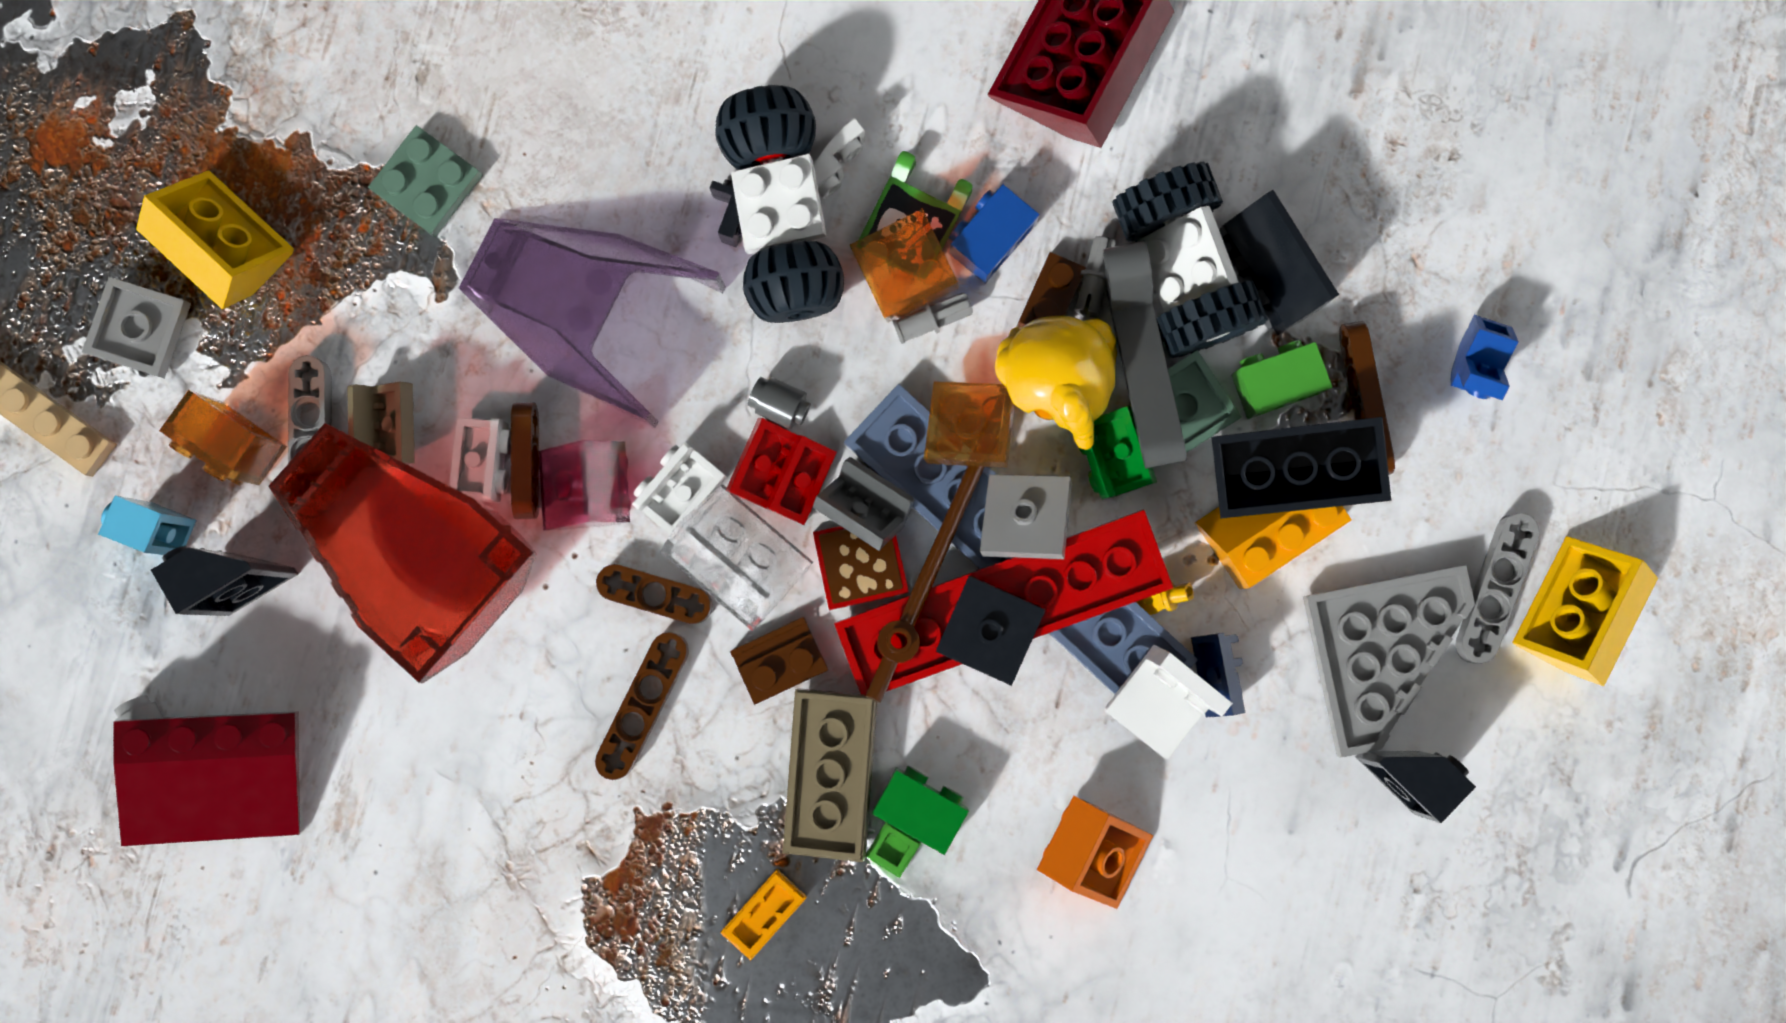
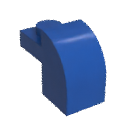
M1474 314L1460 342L1453 363L1450 379L1451 386L1466 390L1472 396L1480 399L1493 397L1503 401L1510 387L1504 369L1519 342L1513 327Z

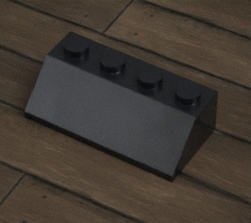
M1383 417L1211 437L1220 519L1392 501Z

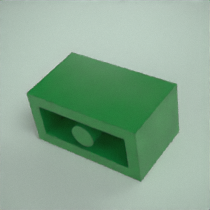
M907 765L905 771L896 767L875 804L872 814L945 855L969 812L968 808L962 804L965 797L946 786H943L941 791H938L927 785L926 782L929 777Z

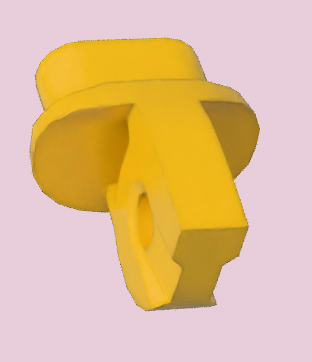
M1172 582L1173 589L1139 600L1136 603L1149 615L1156 614L1163 609L1174 611L1177 609L1178 603L1193 599V587L1190 582L1174 585Z

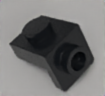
M725 179L723 184L712 181L709 189L713 198L728 203L718 235L722 243L737 248L742 233L732 180Z

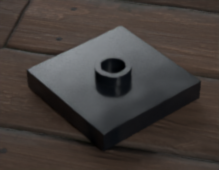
M969 575L936 652L1012 686L1046 609Z

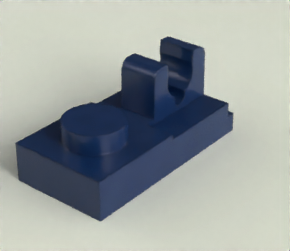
M1223 632L1191 637L1193 653L1198 659L1196 662L1198 676L1233 703L1223 716L1246 713L1239 675L1235 668L1243 664V659L1234 658L1231 643L1239 642L1238 636L1236 634L1224 635ZM1209 709L1205 713L1206 718L1221 717Z

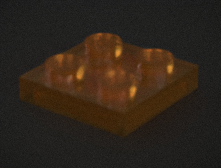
M934 381L924 453L926 463L1008 468L1015 405L1009 396L1007 388L1003 384Z

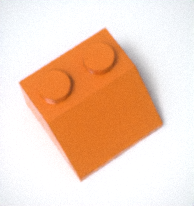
M1073 795L1068 807L1062 814L1061 821L1050 843L1043 852V857L1037 870L1072 892L1118 909L1154 835Z

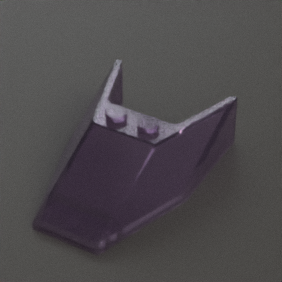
M494 218L459 289L547 376L656 428L659 421L594 357L593 345L626 279L633 273L640 272L691 278L722 294L726 286L720 273L620 234Z

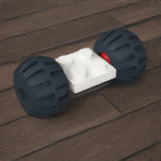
M768 85L742 90L728 97L722 103L716 117L715 136L723 156L732 166L740 169L731 172L744 249L748 254L755 253L748 260L743 275L744 295L757 317L770 323L795 322L827 314L835 309L841 300L844 291V272L838 257L829 246L821 242L811 241L827 237L813 159L809 155L816 136L815 116L808 101L794 88L783 85Z

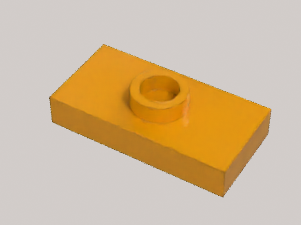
M776 869L720 933L751 961L804 902L807 896L783 873Z

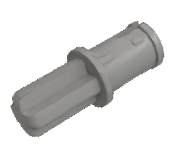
M1096 236L1093 239L1086 270H1082L1080 274L1083 275V282L1077 305L1074 309L1078 314L1086 316L1088 308V312H1090L1089 317H1099L1100 308L1106 288L1103 249L1117 245L1116 241L1112 238Z
M960 293L931 306L927 302L924 304L926 308L900 319L892 320L899 340L903 344L905 341L935 330L936 334L939 333L938 328L972 315L973 308L968 296L965 293Z

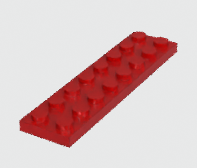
M1142 509L1067 537L1065 559L1012 557L933 586L914 626L920 639L918 651L912 659L897 665L886 692L962 665V663L937 653L936 649L969 575L1045 608V613L1033 639L1173 589L1145 510ZM910 595L834 623L860 694L866 695L882 660V655L877 645L880 631L886 624L900 619ZM895 634L891 637V644L895 648L901 649L906 646L907 640L902 634Z

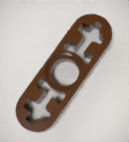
M535 402L513 403L511 409L512 514L514 519H537L540 503L538 408Z
M612 564L604 567L596 579L598 592L607 600L685 623H702L712 612V599L706 591L622 565ZM617 571L621 572V580L636 584V576L642 577L635 590V601L629 600L633 593L632 591L617 589L615 595L612 594L611 586L606 584L607 577H615ZM654 582L660 583L666 591L665 600L658 606L647 604L643 595L645 588ZM674 587L681 589L677 597L691 600L694 594L699 595L698 602L704 605L703 611L695 612L692 618L687 616L688 609L686 607L674 604V613L668 612L667 609L674 599Z

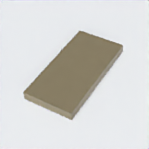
M801 688L795 689L783 853L854 862H864L866 860L877 702L866 697V695Z

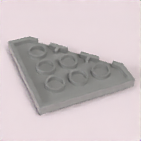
M1466 565L1303 596L1338 757L1382 750L1401 715L1406 713L1422 688L1420 685L1432 667L1437 665L1453 639L1451 637L1463 619L1468 617L1475 606Z

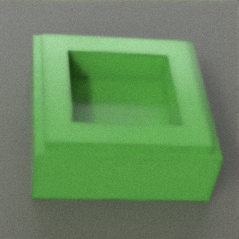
M885 822L867 850L866 857L900 878L921 842Z

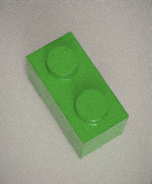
M1297 340L1277 348L1279 355L1265 359L1263 353L1240 361L1242 368H1239L1231 376L1247 420L1314 397L1333 388L1316 342L1303 346L1301 340Z

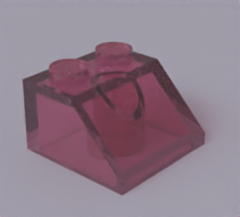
M581 440L538 451L543 531L604 527L630 522L629 511L631 501L628 495V459L625 441Z

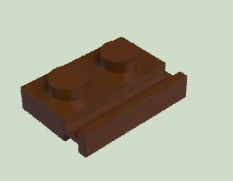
M805 617L730 651L754 705L829 670Z

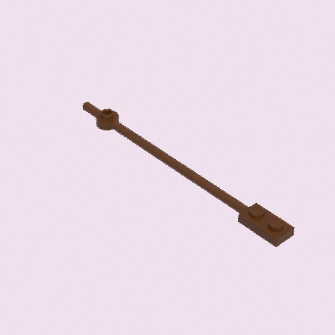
M1049 252L1017 326H1025L1032 320L1041 317L1065 316L1082 279L1081 271L1085 270L1086 267ZM1004 385L900 619L886 624L879 633L877 645L882 655V660L866 693V697L881 703L897 665L909 661L918 651L920 639L914 626L1013 405L1008 390ZM895 634H902L907 640L906 646L901 649L895 648L891 644V637Z

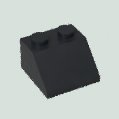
M1372 751L1355 756L1414 815L1438 823H1442L1476 788L1466 777L1469 774L1468 769L1451 755L1446 758L1437 752L1430 754L1421 751Z

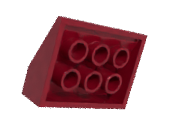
M1038 0L987 95L996 102L1067 138L1102 148L1174 14V9L1169 0Z
M299 711L122 719L113 721V765L121 846L300 835Z

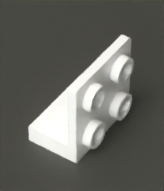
M1153 645L1106 705L1105 712L1160 756L1168 759L1208 709L1223 716L1233 703L1173 654Z

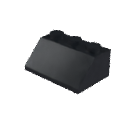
M1274 190L1266 193L1223 224L1219 229L1229 258L1239 273L1237 274L1238 282L1254 281L1268 318L1264 325L1268 329L1273 328L1277 336L1318 312L1339 295Z
M180 546L167 552L162 557L164 562L151 569L175 614L230 616L298 575L295 567L241 554L222 552L221 550L212 551L205 550V548H187V546Z

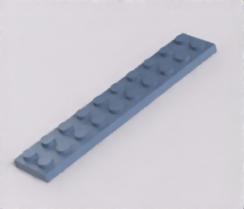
M900 384L884 398L844 441V444L870 469L911 495L915 500L912 508L939 531L974 453ZM987 464L951 543L978 569L1012 558L982 556L980 552L989 475H997ZM1136 602L1048 633L1114 695L1153 645L1170 652L1188 668H1191L1198 660Z

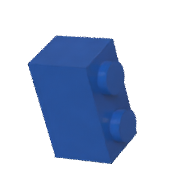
M1004 184L995 193L988 190L975 206L978 213L969 223L966 220H962L949 236V239L953 241L950 244L949 254L985 284L1037 225L1040 216Z

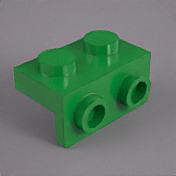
M1131 406L1101 415L1095 420L1093 446L1088 450L1079 448L1080 452L1087 456L1091 468L1088 472V478L1093 491L1097 494L1099 493L1100 498L1104 500L1157 483L1153 467L1147 469L1144 467Z

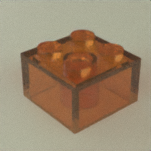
M923 209L850 244V248L887 323L959 288L958 281Z
M191 390L186 392L159 430L172 439L169 446L173 450L190 459L195 456L205 462V465L202 467L205 472L222 482L228 479L239 486L243 482L260 485L287 447L284 443L224 402Z

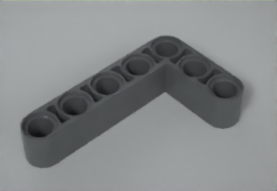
M1146 241L1103 249L1108 302L1144 467L1147 469L1187 461L1184 438L1153 306L1152 269Z

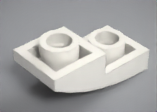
M855 118L832 138L814 165L819 197L822 196L823 199L831 196L842 185L840 181L844 178L843 167L839 162L841 160L849 162L863 150L862 144L865 143V130Z

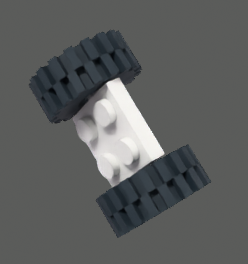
M1193 162L1188 163L1184 167H1181V165L1174 167L1168 172H1160L1155 174V177L1146 178L1140 181L1138 185L1131 186L1125 190L1126 192L1116 196L1112 203L1126 241H1146L1152 269V281L1164 311L1156 319L1170 358L1182 357L1189 353L1192 354L1197 350L1211 348L1216 344L1241 336L1247 331L1258 328L1257 326L1263 325L1268 321L1254 281L1238 282L1212 214L1213 210L1221 206L1223 200L1208 163L1199 162L1195 164Z

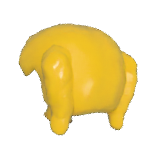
M1069 316L1037 318L1025 326L1014 327L1010 330L1008 337L1001 341L997 348L995 372L997 378L1007 388L1015 406L1027 413L1034 411L1042 419L1055 420L1059 427L1069 430L1073 434L1079 448L1088 450L1094 444V421L1104 413L1115 388L1116 338L1112 333L1110 325L1098 318L1084 321Z

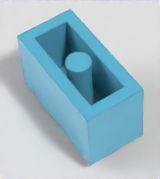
M115 495L113 501L105 507L102 513V526L98 535L143 553L165 555L177 547L186 546L197 520L153 502Z

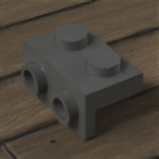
M849 457L843 462L839 477L816 496L813 508L880 551L905 527L915 500L902 489L852 457Z

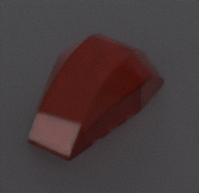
M326 423L321 426L269 485V488L295 529L302 533L310 547L308 549L316 562L321 563L332 580L330 584L337 595L344 599L352 614L350 615L357 626L418 683H425L472 650L523 592L537 555L523 536L491 506Z

